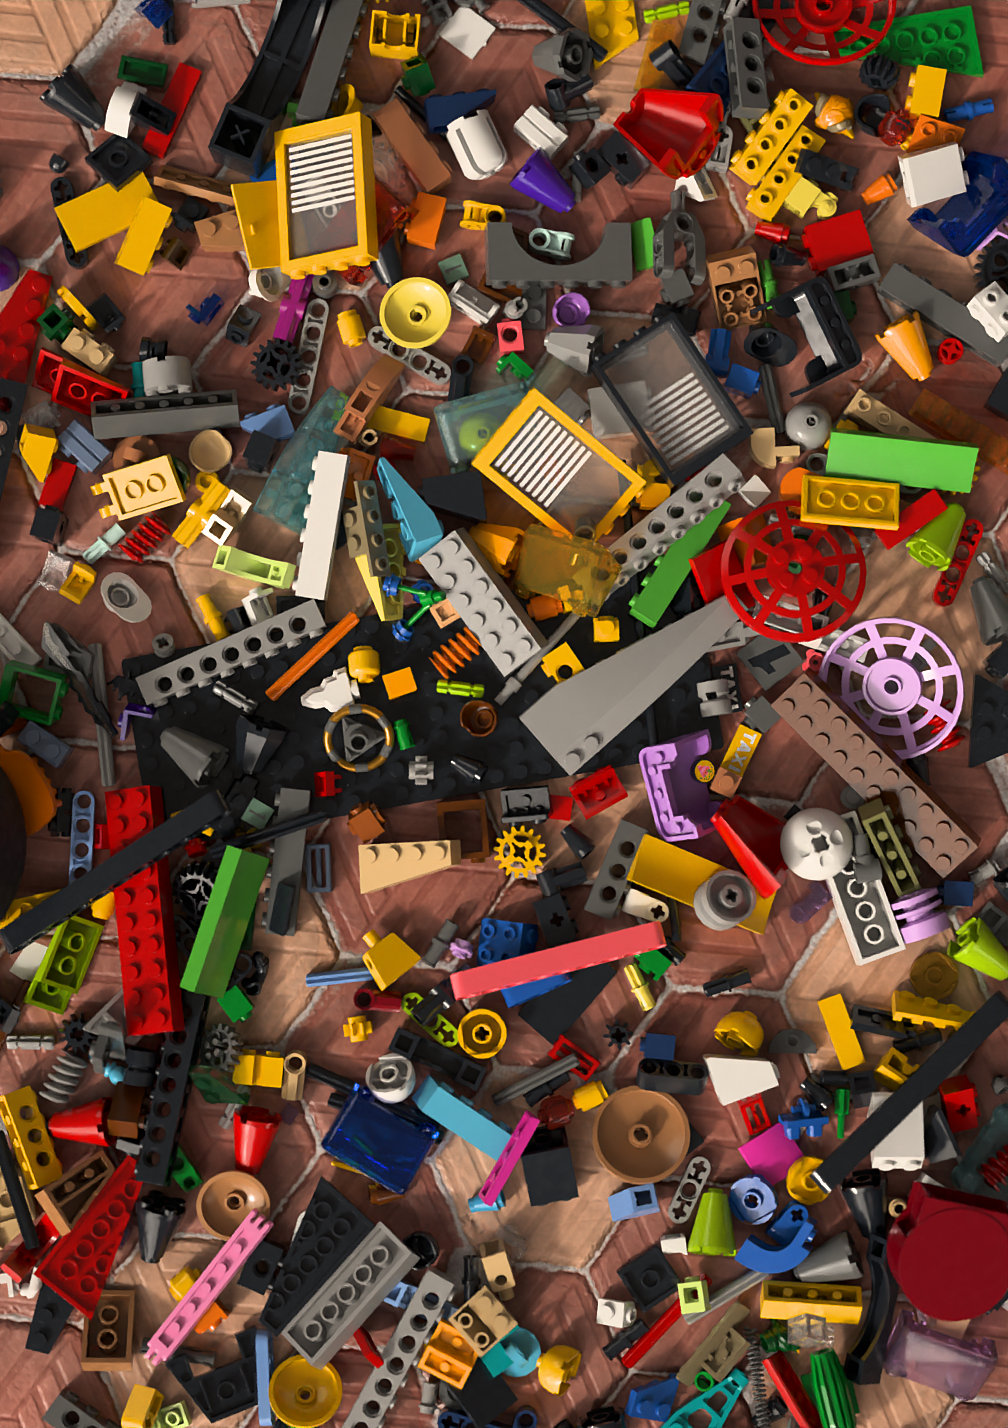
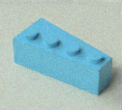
M429 1074L412 1097L422 1112L496 1161L499 1159L512 1135V1128L501 1120L497 1123L492 1119L493 1115L483 1108L477 1109L473 1106L474 1102L464 1095L460 1097L451 1086L445 1082L440 1083Z

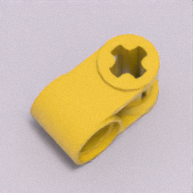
M470 200L463 202L465 210L463 220L460 221V226L463 228L484 230L487 222H490V217L494 214L502 217L500 222H507L504 209L498 205L483 204Z

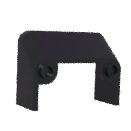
M822 277L811 279L749 310L752 315L772 306L774 312L780 318H789L796 315L816 358L809 361L804 369L808 384L789 393L791 398L808 392L856 367L862 360L861 349L831 286Z

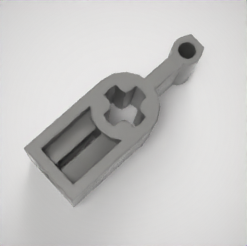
M728 105L724 120L718 128V132L723 135L724 141H718L712 156L705 164V170L726 173L733 138L731 128L726 125L731 111L730 105Z

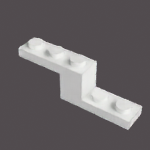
M780 600L776 604L785 609L799 610V607ZM758 602L752 615L754 619L763 607ZM771 612L764 622L792 633H803L801 618H787ZM821 614L811 616L813 631L827 626L829 617ZM837 629L823 638L799 644L827 653L833 642L844 631ZM851 635L840 645L836 653L850 658L860 646L870 640ZM868 650L856 662L863 664Z

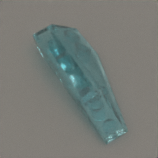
M333 386L327 389L286 445L252 511L301 536L302 528H306L307 518H304L305 507L311 501V494H308L310 480H314L315 470H312L313 458L318 456L319 451L335 453L339 436L333 430L346 411L344 407L350 399L349 396Z

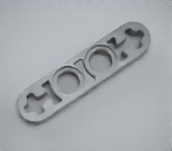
M375 326L369 331L368 341L374 349L402 362L408 369L436 385L443 386L450 381L451 369L446 363L420 348H406L404 355L396 356L392 351L396 345L395 342H390L388 350L384 349L387 346L386 343L382 341L375 343L373 335L374 333L378 335L380 332L383 333L385 340L390 341L382 326ZM424 356L427 364L423 368H416L413 364L414 358ZM431 362H434L433 368L438 371L442 368L445 369L447 377H441L438 380L436 379V373L430 370L429 375L425 372L430 368Z

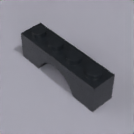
M400 1025L388 1050L409 1060L439 1071L475 1091L478 1090L487 1070V1066Z

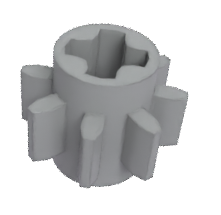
M416 756L415 761H409V779H415L416 785H427V779H434V761H427V756Z

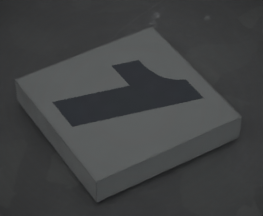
M775 626L769 627L779 631V629ZM759 635L736 653L737 657L765 692L804 662L789 642H780L763 635Z

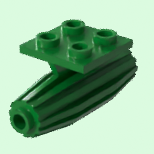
M834 1348L819 1349L811 1352V1373L800 1376L804 1389L820 1414L823 1428H857L855 1414L860 1413L853 1382L846 1379L843 1371L844 1365L840 1364Z

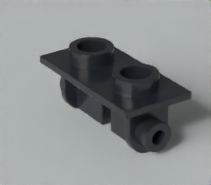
M55 788L57 790L55 798L60 799L62 805L57 807L56 815L48 823V831L51 832V837H58L60 832L61 837H71L72 815H65V810H72L74 793H72V788H62V793H60V788Z

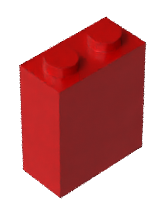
M860 209L805 226L802 231L803 234L800 235L802 246L804 249H808L810 255L808 258L810 270L815 271L817 277L824 275L829 267L874 253Z

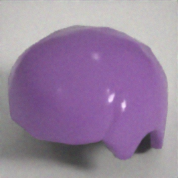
M569 292L560 296L552 310L553 319L560 327L584 325L591 313L588 300L582 294L576 292Z

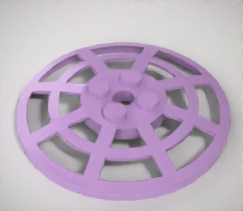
M878 617L865 620L843 632L833 642L823 658L819 669V677L827 684L828 668L831 662L845 667L841 680L843 696H840V698L874 732L890 736L904 735L907 749L893 750L901 759L916 757L937 746L948 736L958 720L964 700V679L961 667L948 644L937 633L923 624L899 617ZM897 623L916 628L911 640L896 636L880 637L875 625ZM866 628L871 641L860 646L850 658L836 653L840 645L848 637ZM924 634L932 637L943 648L952 665L938 667L932 655L919 645ZM884 644H899L907 648L902 658L888 657ZM874 647L879 660L874 662L870 668L856 662L864 652ZM915 652H918L931 667L930 670L918 672L910 663ZM851 671H854L864 676L861 690L850 693ZM955 674L957 679V699L953 713L940 706L943 696L942 677ZM935 679L936 693L934 701L921 694L922 682ZM889 680L897 682L899 686L898 691H889L886 688V682ZM866 699L868 704L875 709L870 719H867L858 710L854 702ZM916 703L929 710L920 720L913 724L910 723L907 711L913 708ZM883 714L898 715L901 727H885L878 725ZM935 714L947 722L945 727L935 737L924 744L916 745L913 732L925 726Z

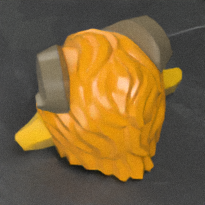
M815 92L814 96L817 103L815 106L816 119L814 120V125L817 128L827 129L829 132L838 135L844 134L853 139V102L849 98L840 95H827Z

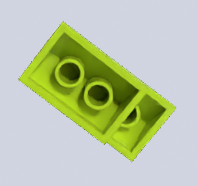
M76 915L59 925L23 1002L63 1015L71 994L78 995L104 926Z

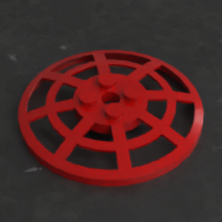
M752 0L754 18L759 19L760 30L764 38L775 49L796 61L811 65L828 66L854 61L875 49L885 38L892 26L897 0H888V15L881 32L868 27L873 17V4L883 0H795L793 9H780L781 0L773 1V9H759V0ZM824 3L829 6V9L820 10L817 5ZM866 6V15L862 25L850 20L852 9ZM761 18L775 19L780 30L790 41L785 46L777 42L766 30ZM796 18L802 28L795 35L789 30L783 19ZM843 27L855 32L849 38L836 43L834 33ZM811 32L824 35L826 44H814L804 39ZM861 36L874 40L870 45L858 52L843 57L840 56L838 49L854 43ZM800 45L811 50L828 51L830 58L808 57L798 54L794 50Z
M786 500L766 504L744 517L732 530L725 543L720 565L721 585L725 597L734 613L743 623L767 638L789 643L810 642L823 638L845 624L855 612L862 599L866 585L867 570L861 544L849 526L840 525L848 534L857 552L843 554L838 542L826 531L830 524L819 523L817 525L813 522L801 521V519H789L785 507H801V501ZM775 509L779 521L764 527L756 536L742 530L756 516ZM791 526L805 527L814 532L807 541L794 539ZM781 528L784 541L778 543L775 547L762 541L767 534ZM821 537H824L829 542L836 555L822 557L820 551L815 547ZM737 538L749 544L744 557V573L729 576V556L733 543ZM755 549L768 555L765 568L751 569ZM793 562L798 563L801 566V572L798 574L791 573L788 565ZM859 563V584L856 595L851 601L841 593L846 577V564ZM838 565V579L835 587H833L823 579L825 567ZM767 578L769 584L774 589L768 599L758 590L754 580ZM746 582L752 596L763 606L755 619L740 605L732 586ZM816 588H819L828 595L823 602L809 608L807 595ZM782 595L797 598L799 610L785 609L776 604ZM834 601L846 609L833 623L813 631L811 616L824 611ZM771 612L787 618H801L803 633L781 632L763 624Z

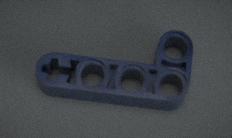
M523 1405L517 1409L512 1426L492 1420L483 1428H536L537 1413L530 1405ZM444 1407L438 1414L437 1425L438 1428H458L459 1419L461 1418L463 1419L461 1428H465L472 1421L464 1410ZM522 1414H530L533 1420L528 1424L522 1423L519 1420ZM448 1416H452V1421L449 1425L445 1424V1419Z

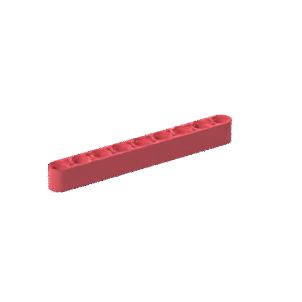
M655 921L460 971L450 975L455 999L463 1000L660 949L667 946L661 922Z

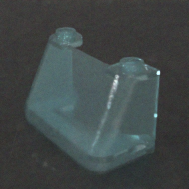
M518 382L449 401L433 409L451 474L470 471V468L473 466L471 464L472 459L529 392L525 382ZM535 412L530 415L498 455L506 452L535 417ZM537 421L534 423V425L529 429V431L524 435V437L520 440V442L515 446V448L512 451L518 450V448L523 444V442L538 426ZM538 431L536 435L531 439L527 446L522 450V453H525L530 448V446L535 442V440L540 436V431ZM542 440L538 443V445L529 455H533L537 452V450L543 444Z

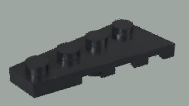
M44 1282L39 1291L25 1349L49 1355L74 1306Z

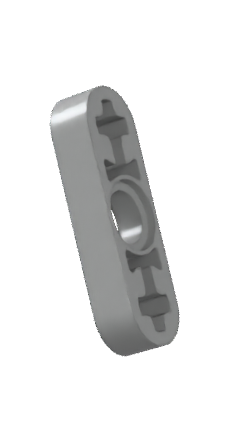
M696 1155L689 1160L668 1206V1215L675 1223H684L688 1220L707 1180L711 1165L704 1156ZM701 1160L706 1169L705 1171H699L697 1178L701 1179V1181L698 1183L695 1179L687 1176L689 1173L694 1176L696 1169L693 1164H698ZM691 1182L696 1186V1192L692 1196L683 1194L682 1187L685 1183ZM678 1196H681L686 1201H691L690 1205L686 1202L683 1205L685 1215H679L676 1218L675 1212L672 1210L674 1207L679 1208L681 1200H677Z

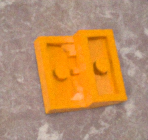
M441 1318L417 1367L462 1389L478 1354L451 1322Z

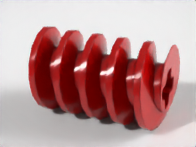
M153 511L151 512L154 518L144 517L147 525L140 522L137 524L140 532L131 530L133 539L129 537L124 538L126 546L118 544L134 561L143 563L142 553L150 556L151 552L148 547L157 549L158 546L155 540L163 542L165 539L162 533L171 534L169 527Z
M942 699L940 706L952 713L954 708L946 707L951 702V699ZM936 714L927 723V725H935V728L930 732L931 734H938L947 724L945 720ZM954 726L948 736L940 742L942 746L937 752L960 745V742L965 738V735L956 734L962 729L961 726Z
M1007 1144L1003 1146L1005 1153L997 1151V1159L993 1157L988 1159L990 1166L985 1163L981 1165L983 1172L976 1170L981 1179L997 1192L1000 1191L998 1187L999 1182L1005 1186L1008 1185L1005 1179L1008 1176Z

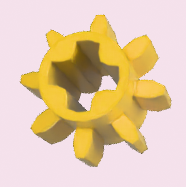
M366 1015L348 1017V1024L343 1025L344 1037L350 1036L351 1042L369 1040L368 1033H373L372 1020L366 1021Z

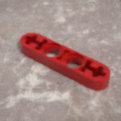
M969 519L964 522L956 549L958 546H965L969 551L968 557L960 559L957 557L955 549L951 565L949 566V568L953 567L959 571V578L956 581H951L947 578V570L940 573L931 596L933 603L938 607H947L955 600L983 534V525L976 519ZM972 524L975 525L974 530L978 531L977 534H973L969 542L961 541V537L966 539L969 531L966 527H970ZM942 581L947 585L955 586L954 590L951 587L948 588L946 595L949 597V600L940 602V596L937 594L943 592L946 585L941 584Z

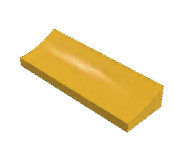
M644 834L626 879L694 907V894L698 887L719 871L731 869ZM754 887L756 906L752 914L737 924V926L756 934L764 935L776 892L764 900Z

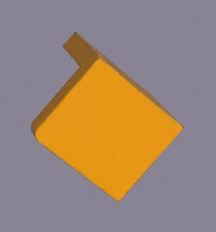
M410 667L382 676L390 700L400 698L401 695L417 690Z

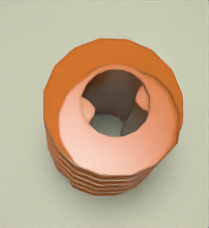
M467 627L463 628L465 636L456 633L457 642L449 639V648L442 644L440 646L442 654L434 650L432 652L434 660L429 658L446 679L449 678L447 670H451L454 673L457 672L456 663L464 667L463 658L471 661V652L477 655L480 654L478 646H481V644Z

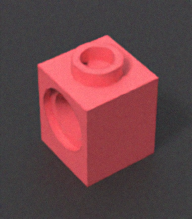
M511 318L502 319L501 323H497L500 356L504 354L510 355L512 351L515 354H524L521 321ZM507 331H513L516 333L517 338L514 341H507L503 336Z

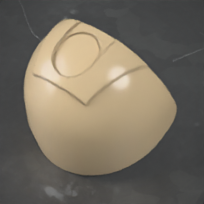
M207 429L202 431L194 438L189 447L191 463L197 469L206 473L222 469L227 465L232 456L231 444L216 430Z

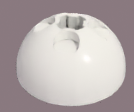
M808 808L796 813L786 823L781 834L780 849L785 863L795 874L809 880H825L837 875L848 864L853 851V837L847 823L835 812L824 808Z

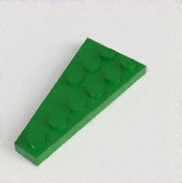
M971 5L894 18L889 32L880 44L865 56L858 58L864 60L867 55L877 53L878 55L884 54L886 57H892V61H896L902 66L917 68L918 65L946 69L948 73L981 78L984 75ZM886 20L871 22L868 28L881 32ZM843 27L834 33L836 43L849 38L855 32ZM861 36L854 43L838 49L840 56H847L858 52L870 45L874 40Z

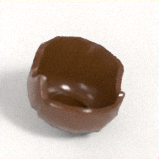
M471 700L463 706L460 712L461 726L473 736H488L496 730L499 723L497 709L485 700Z

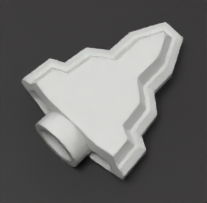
M343 667L334 670L333 675L324 678L319 687L309 689L300 698L302 706L314 709L325 707L330 712H336L345 706L355 704V700L360 699V692L357 680H350L347 668Z

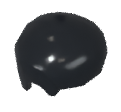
M420 1230L411 1233L402 1240L420 1257L411 1269L420 1271L437 1260L440 1249L437 1240L431 1233Z

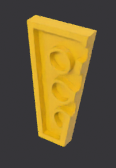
M894 990L891 997L893 1020L901 1021L902 1017L912 1018L911 1022L922 1025L923 1021H929L938 1028L945 1029V1027L952 1025L954 1029L958 1030L976 1012L963 1010L955 1004H942L930 997L921 998L905 990Z

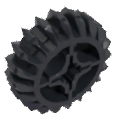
M195 860L190 864L184 865L174 877L175 880L171 885L174 888L172 895L177 897L174 903L180 904V911H185L187 918L194 917L195 923L200 920L202 922L220 868H215L213 862L207 864L205 860L199 862Z

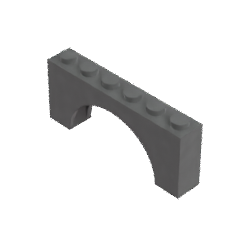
M487 222L484 228L486 285H492L495 289L507 288V285H516V288L527 289L531 285H540L542 289H551L555 285H564L566 289L578 288V285H588L590 289L602 288V285H611L613 289H622L633 280L631 223H606L603 227L602 240L598 249L585 260L570 265H551L531 257L518 244L512 230V222Z

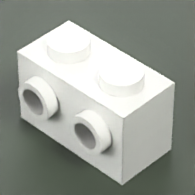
M994 281L975 295L967 307L971 315L978 319L985 327L987 334L997 342H1000L1008 335V295Z

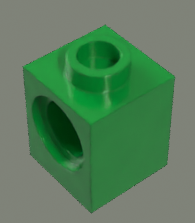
M239 984L228 990L224 994L223 999H216L233 1023L238 1020L243 1023L253 1015L251 1010L255 1008V1005Z

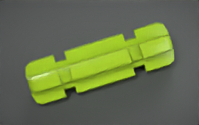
M688 0L678 1V4L674 2L658 6L655 10L653 8L645 9L643 12L644 20L649 24L655 22L656 19L661 21L677 17L678 14L681 16L689 14L690 5Z
M440 679L437 682V692L446 694L450 692V694L462 696L473 695V697L481 698L484 695V685H471V683L458 681L448 682V680Z

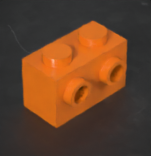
M419 191L417 198H412L410 212L413 213L411 221L406 222L404 235L407 236L409 244L436 250L447 207V198Z

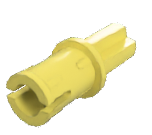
M634 962L626 965L624 970L633 987L631 991L637 996L642 1010L646 1011L655 1007L657 1003L648 987L649 982H645L637 963Z

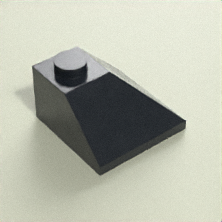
M934 1104L928 1106L923 1120L924 1159L926 1158L932 1164L962 1155L942 1109Z

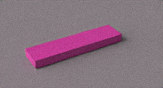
M528 1110L524 1112L478 1194L481 1200L491 1207L540 1122Z

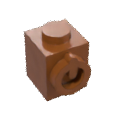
M367 801L364 804L358 803L350 809L347 826L354 836L358 834L365 844L385 831L384 823L387 820L378 805L375 803L370 804Z

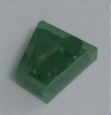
M191 1065L188 1074L206 1102L211 1104H248L251 1096L247 1092L238 1093L234 1090L235 1083L229 1078L224 1077L213 1066Z

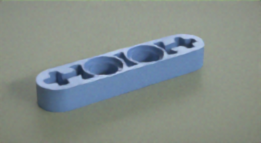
M258 1329L256 1332L259 1423L261 1426H274L276 1414L270 1405L268 1396L269 1382L274 1373L273 1334L268 1329Z

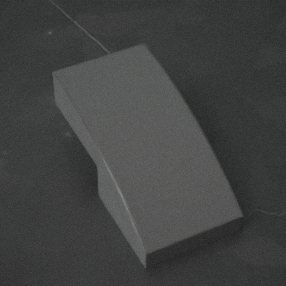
M989 901L976 919H982L998 941L1008 948V915Z

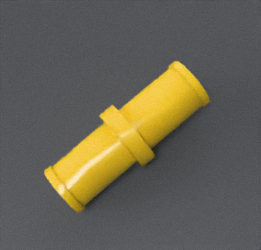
M206 593L198 597L196 602L205 617L204 622L206 625L209 624L216 641L218 642L231 636L222 620L223 615L221 611H217L210 594Z

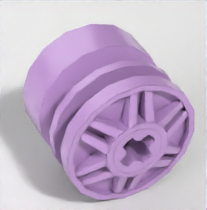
M937 887L917 890L901 896L890 903L892 911L902 909L901 912L894 915L895 920L906 919L907 923L898 928L904 944L930 937L951 927L946 911L934 912L933 910L934 907L942 903V900L940 898L929 900L930 897L939 893Z

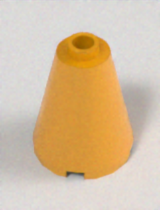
M917 311L913 312V317L911 318L907 314L885 326V332L882 335L879 331L875 333L874 336L913 380L918 378L919 381H922L932 375L931 370L934 366L920 315Z

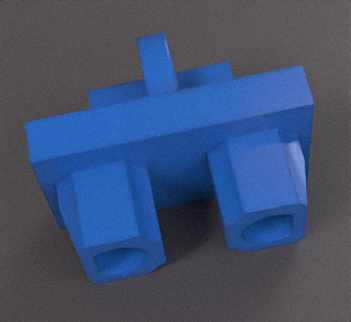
M799 1098L797 1106H791V1113L778 1114V1122L784 1126L785 1136L793 1140L801 1138V1127H806V1134L811 1137L822 1136L823 1125L829 1124V1117L823 1116L820 1110H816L815 1104H808L806 1098Z

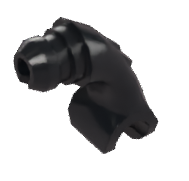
M256 951L252 955L255 964L254 974L250 978H243L241 981L242 987L247 989L246 994L250 996H256L260 993L269 969V958L264 956V953L261 951Z

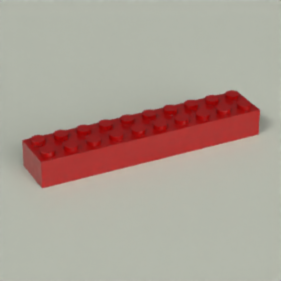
M146 785L105 792L111 857L165 822L161 787ZM167 855L114 890L127 1036H142L185 1030Z

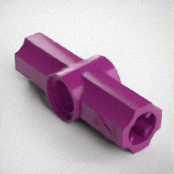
M305 275L304 279L291 280L288 292L284 294L281 301L280 316L273 334L274 339L280 338L283 343L287 340L293 345L300 321H303L309 304L308 297L315 275Z

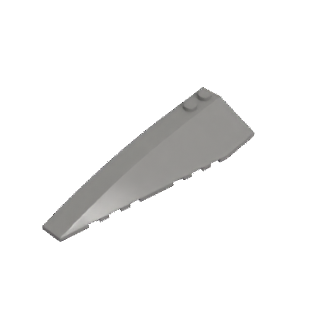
M724 594L704 605L703 608L685 615L684 618L662 627L660 631L645 636L617 651L613 656L595 663L596 665L574 674L573 677L564 682L561 681L555 684L523 712L519 718L571 776L676 682L728 631L739 617L730 607ZM735 594V596H736V598L738 599L740 605L747 611L748 608H747V607L745 606V604L739 599V597Z

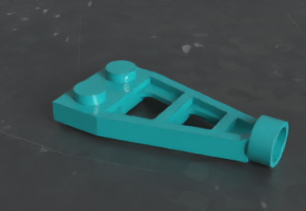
M735 1367L730 1374L725 1376L721 1383L716 1382L711 1390L701 1392L675 1409L668 1417V1420L663 1422L659 1428H694L687 1419L690 1414L698 1409H705L711 1415L712 1419L708 1428H721L740 1392L750 1382V1379L740 1369ZM734 1380L738 1385H733L731 1381ZM722 1391L727 1396V1401L720 1411H715L707 1403V1400L716 1392Z

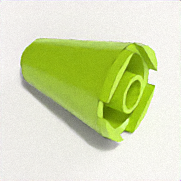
M947 503V510L922 526L908 540L906 547H910L908 553L917 562L930 568L931 564L937 566V571H946L949 568L966 518L964 508L957 503Z
M973 917L966 921L955 932L959 935L955 942L950 940L947 954L952 959L997 980H1007L1008 952L982 919L978 918L977 920Z
M709 1188L708 1193H703L687 1252L710 1256L722 1255V1253L723 1256H736L737 1249L728 1195L723 1194V1189Z

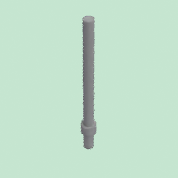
M587 596L547 639L549 645L532 657L514 677L511 676L505 683L506 686L496 696L494 701L501 706L513 692L516 693L522 687L521 683L542 661V658L550 652L592 605L593 602Z

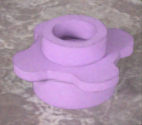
M456 938L455 942L450 944L449 949L453 951L452 954L460 959L472 957L473 945L469 942Z

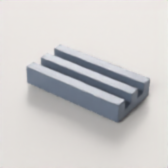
M330 843L306 844L307 893L332 892ZM325 848L326 887H322L321 849ZM311 849H316L317 888L312 886Z

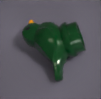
M770 1318V1330H765L764 1333L759 1335L760 1343L765 1352L770 1353L777 1350L788 1352L791 1350L799 1354L802 1347L801 1338L793 1335L777 1319Z

